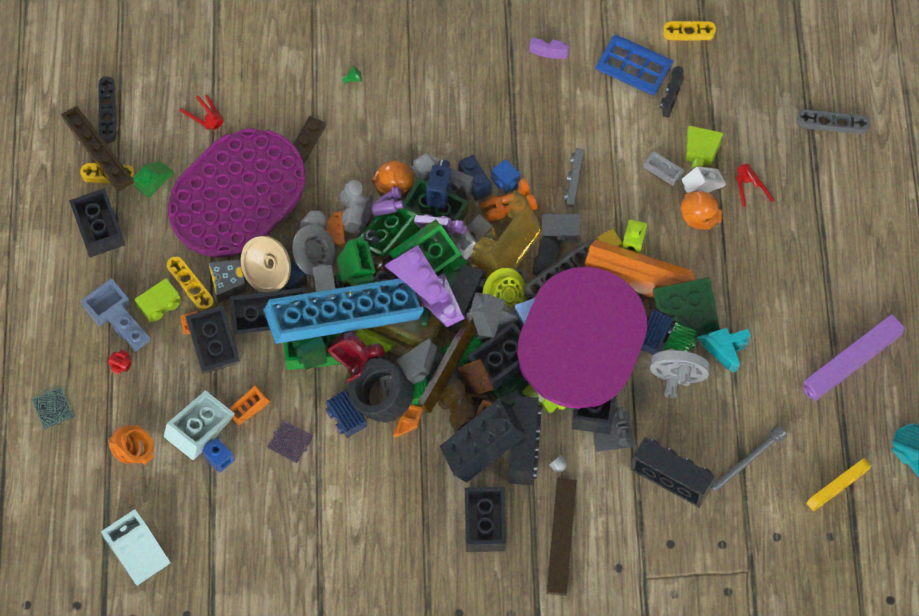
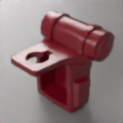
M352 332L339 335L329 343L327 348L329 354L337 362L348 368L346 382L361 376L366 362L372 358L383 357L385 352L381 344L365 345Z

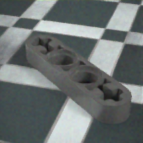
M806 109L799 112L797 124L801 128L864 134L868 131L870 120L863 115ZM806 116L808 121H804L803 117ZM822 117L827 118L829 123L822 124L819 119ZM843 119L847 122V125L840 126L837 121Z

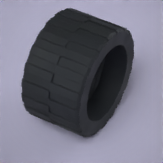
M372 358L368 360L361 376L350 381L348 384L349 400L354 408L377 422L387 423L403 416L413 401V383L406 378L400 367L387 359ZM391 375L393 387L390 395L384 402L371 406L369 395L373 384L379 378Z

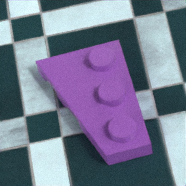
M419 246L414 247L385 265L389 271L393 272L431 305L448 296L447 291Z
M442 274L437 277L447 291V297L431 305L416 292L415 294L417 299L448 327L463 320L464 316L446 275Z

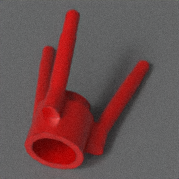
M207 94L205 98L213 111L210 110L199 95L196 96L197 100L207 111L204 117L205 122L183 108L180 109L182 113L203 125L207 130L210 128L216 130L224 122L223 117L219 114Z
M743 164L738 167V176L735 178L738 182L743 207H746L743 181L744 183L753 182L755 187L760 186L772 202L775 201L750 164Z

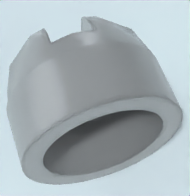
M560 455L549 466L556 472H562L567 464Z

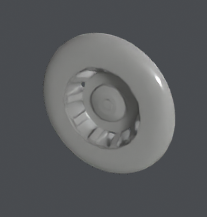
M307 225L296 233L292 246L293 256L296 264L305 274L314 277L313 267L321 264L332 265L333 268L336 260V248L332 237L326 230L316 225Z

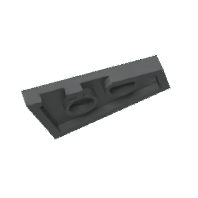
M576 148V152L571 154L570 164H573V169L568 172L567 182H570L569 190L565 189L564 194L567 206H575L584 149Z

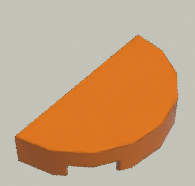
M339 211L329 218L325 230L332 237L336 246L345 247L342 211Z

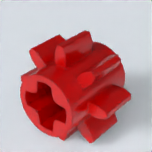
M120 349L119 352H113L110 355L108 365L111 366L112 372L120 375L121 372H127L130 369L132 359L128 355L129 352Z

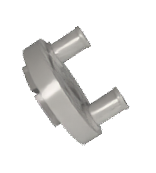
M675 349L654 354L650 364L651 372L655 376L666 380L664 396L667 398L669 394V398L677 397L678 384L681 385L683 383L684 386H687L690 383H697L707 379L710 367L709 362L702 356L685 351H675Z

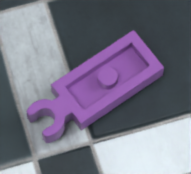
M416 215L414 220L420 230L435 219L441 224L447 234H455V232L465 234L467 226H462L463 221H451L446 216Z

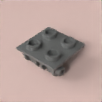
M623 407L615 408L610 435L593 432L596 452L635 447L628 410H623Z

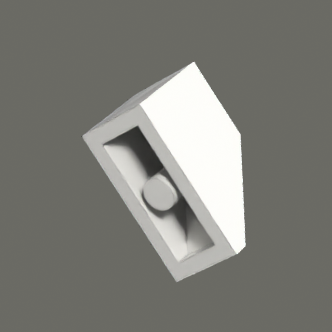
M697 166L681 179L687 193L693 191L709 193L726 185L719 169Z

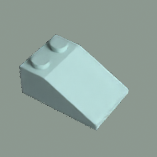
M205 390L167 423L164 438L194 460L203 452L202 450L206 443L217 437L234 417L235 413Z

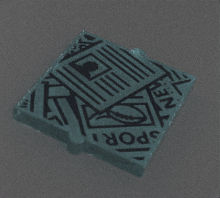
M62 387L50 392L45 391L43 395L31 399L44 429L56 424L60 425L61 422L74 417Z

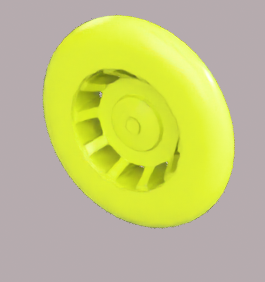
M501 268L494 271L487 278L482 293L504 300V303L514 308V310L515 305L525 302L527 299L524 296L523 285L525 282L518 272L510 268Z

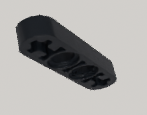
M105 76L98 83L99 135L105 143L109 144L117 138L116 85L112 77ZM106 83H109V84H110V85L108 86L109 92H106V89H105ZM106 98L112 99V103L109 105H104L102 102ZM107 114L113 116L110 121H104L103 117ZM106 127H109V130H110V134H109L108 137H106V134H107V129H106Z

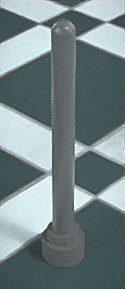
M776 425L764 442L712 485V490L718 491L773 443L782 442L787 438L785 430L781 426Z

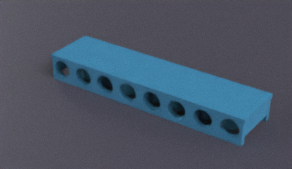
M400 279L270 299L264 308L275 344L418 320L424 311L423 307L419 305L414 290Z

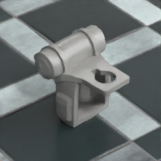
M352 180L345 184L344 190L340 192L339 197L342 205L346 207L342 214L344 230L355 234L361 226L365 208H371L370 210H372V206L369 207L371 202L376 203V201L363 196L361 183L357 180Z

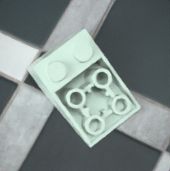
M135 509L101 531L105 541L136 585H139L170 564L167 556Z

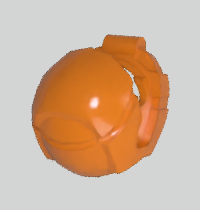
M392 160L384 163L376 171L372 182L375 184V188L380 195L384 196L392 191V187H399L402 197L413 186L414 172L405 163Z
M693 191L685 194V198L681 203V214L688 226L697 230H710L717 223L722 222V210H718L717 201L711 194L705 191Z
M138 425L119 427L108 440L112 455L122 463H142L146 465L154 458L152 454L154 452L153 439L147 431ZM141 441L143 442V446H144V448H145V449H144V452H143L142 454H141V452H142Z

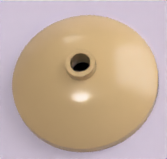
M269 236L255 237L246 243L241 253L243 275L256 290L261 292L278 291L288 282L291 274L290 258L284 246L276 239Z

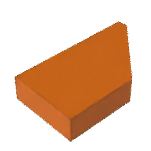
M410 404L409 409L398 420L393 434L394 437L418 428L424 411L422 407Z

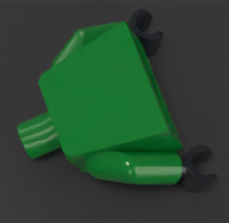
M369 230L365 237L360 236L346 243L344 250L337 258L339 272L336 277L340 282L356 286L377 281H387V279H382L384 276L389 275L384 271H379L376 276L373 275L376 272L368 241L372 244L380 242L376 231Z

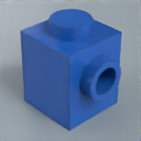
M506 159L492 169L491 179L498 189H503L508 193L511 189L515 190L518 187L521 173Z
M218 438L206 443L202 450L204 457L219 473L234 462L233 454Z

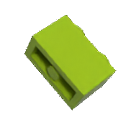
M165 278L135 298L137 308L147 321L152 323L153 321L160 320L169 310L176 309L181 303L178 292Z

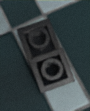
M545 236L541 238L538 255L534 258L532 274L538 275L557 261L560 247L559 242Z

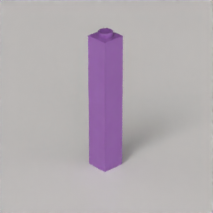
M891 314L807 378L803 385L804 393L809 398L812 397L816 402L901 337L905 327Z

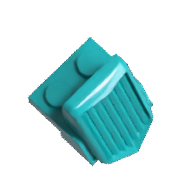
M724 328L708 335L698 336L697 339L730 372H736L740 366L736 352L746 348L751 335L748 329L729 334L728 329Z
M911 423L896 430L892 440L894 447L891 450L903 464H908L919 477V424Z

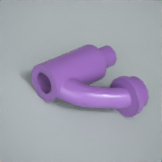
M392 187V191L379 198L376 203H372L374 216L397 212V209L404 208L403 201H397L401 198L399 187Z

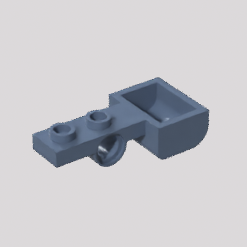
M112 278L81 300L82 306L99 327L109 321L118 335L135 352L151 341L150 337L126 311L125 308L130 305L129 298Z

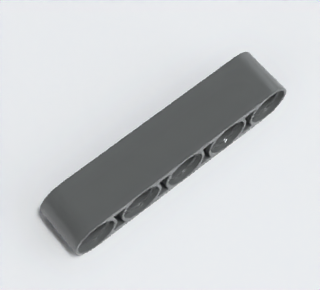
M597 239L582 243L523 285L524 296L528 299L535 298L538 291L547 282V275L551 278L562 272L561 265L564 266L565 270L583 267L588 256L589 245ZM575 255L578 256L579 263L576 262ZM532 285L535 286L536 293H533Z

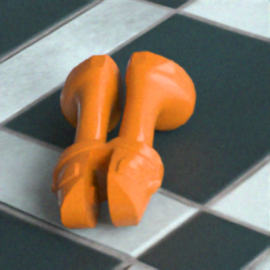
M525 178L519 180L518 189L514 192L499 197L493 195L480 204L482 211L486 212L484 216L487 221L505 219V215L515 211L526 209L534 211L538 208L533 194H530L529 185ZM523 199L522 201L517 202L515 204L504 206L505 204H508L515 200Z

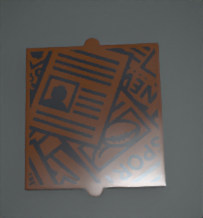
M481 359L458 367L463 384H465L469 394H481L494 389Z

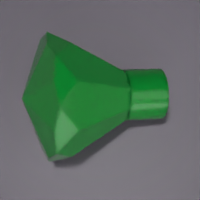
M353 65L348 74L342 77L343 83L362 82L361 72Z

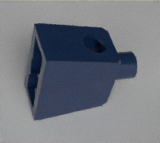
M439 160L438 165L432 166L426 188L427 206L446 208L452 180L451 168L449 167L450 162L447 160Z

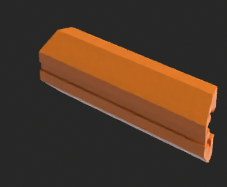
M595 240L590 245L585 261V267L611 272L627 282L637 294L654 299L652 288L695 280L692 270L599 240Z

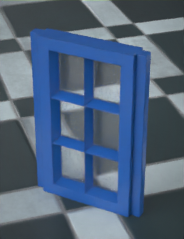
M615 34L595 69L655 96L674 60Z

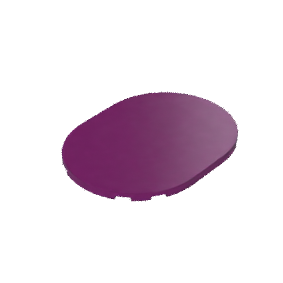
M241 129L239 132L226 134L216 140L183 172L171 190L168 216L177 238L186 247L198 254L220 258L239 255L249 240L258 236H268L295 208L302 196L306 174L300 153L288 139L270 130Z
M571 268L551 277L538 291L521 330L517 345L521 372L534 390L554 404L576 409L599 406L619 394L628 382L647 331L646 312L638 294L622 278L598 268Z

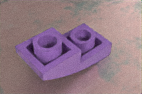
M533 37L530 41L529 52L547 58L564 59L568 57L569 46L562 41L552 39L550 44H547L546 41Z

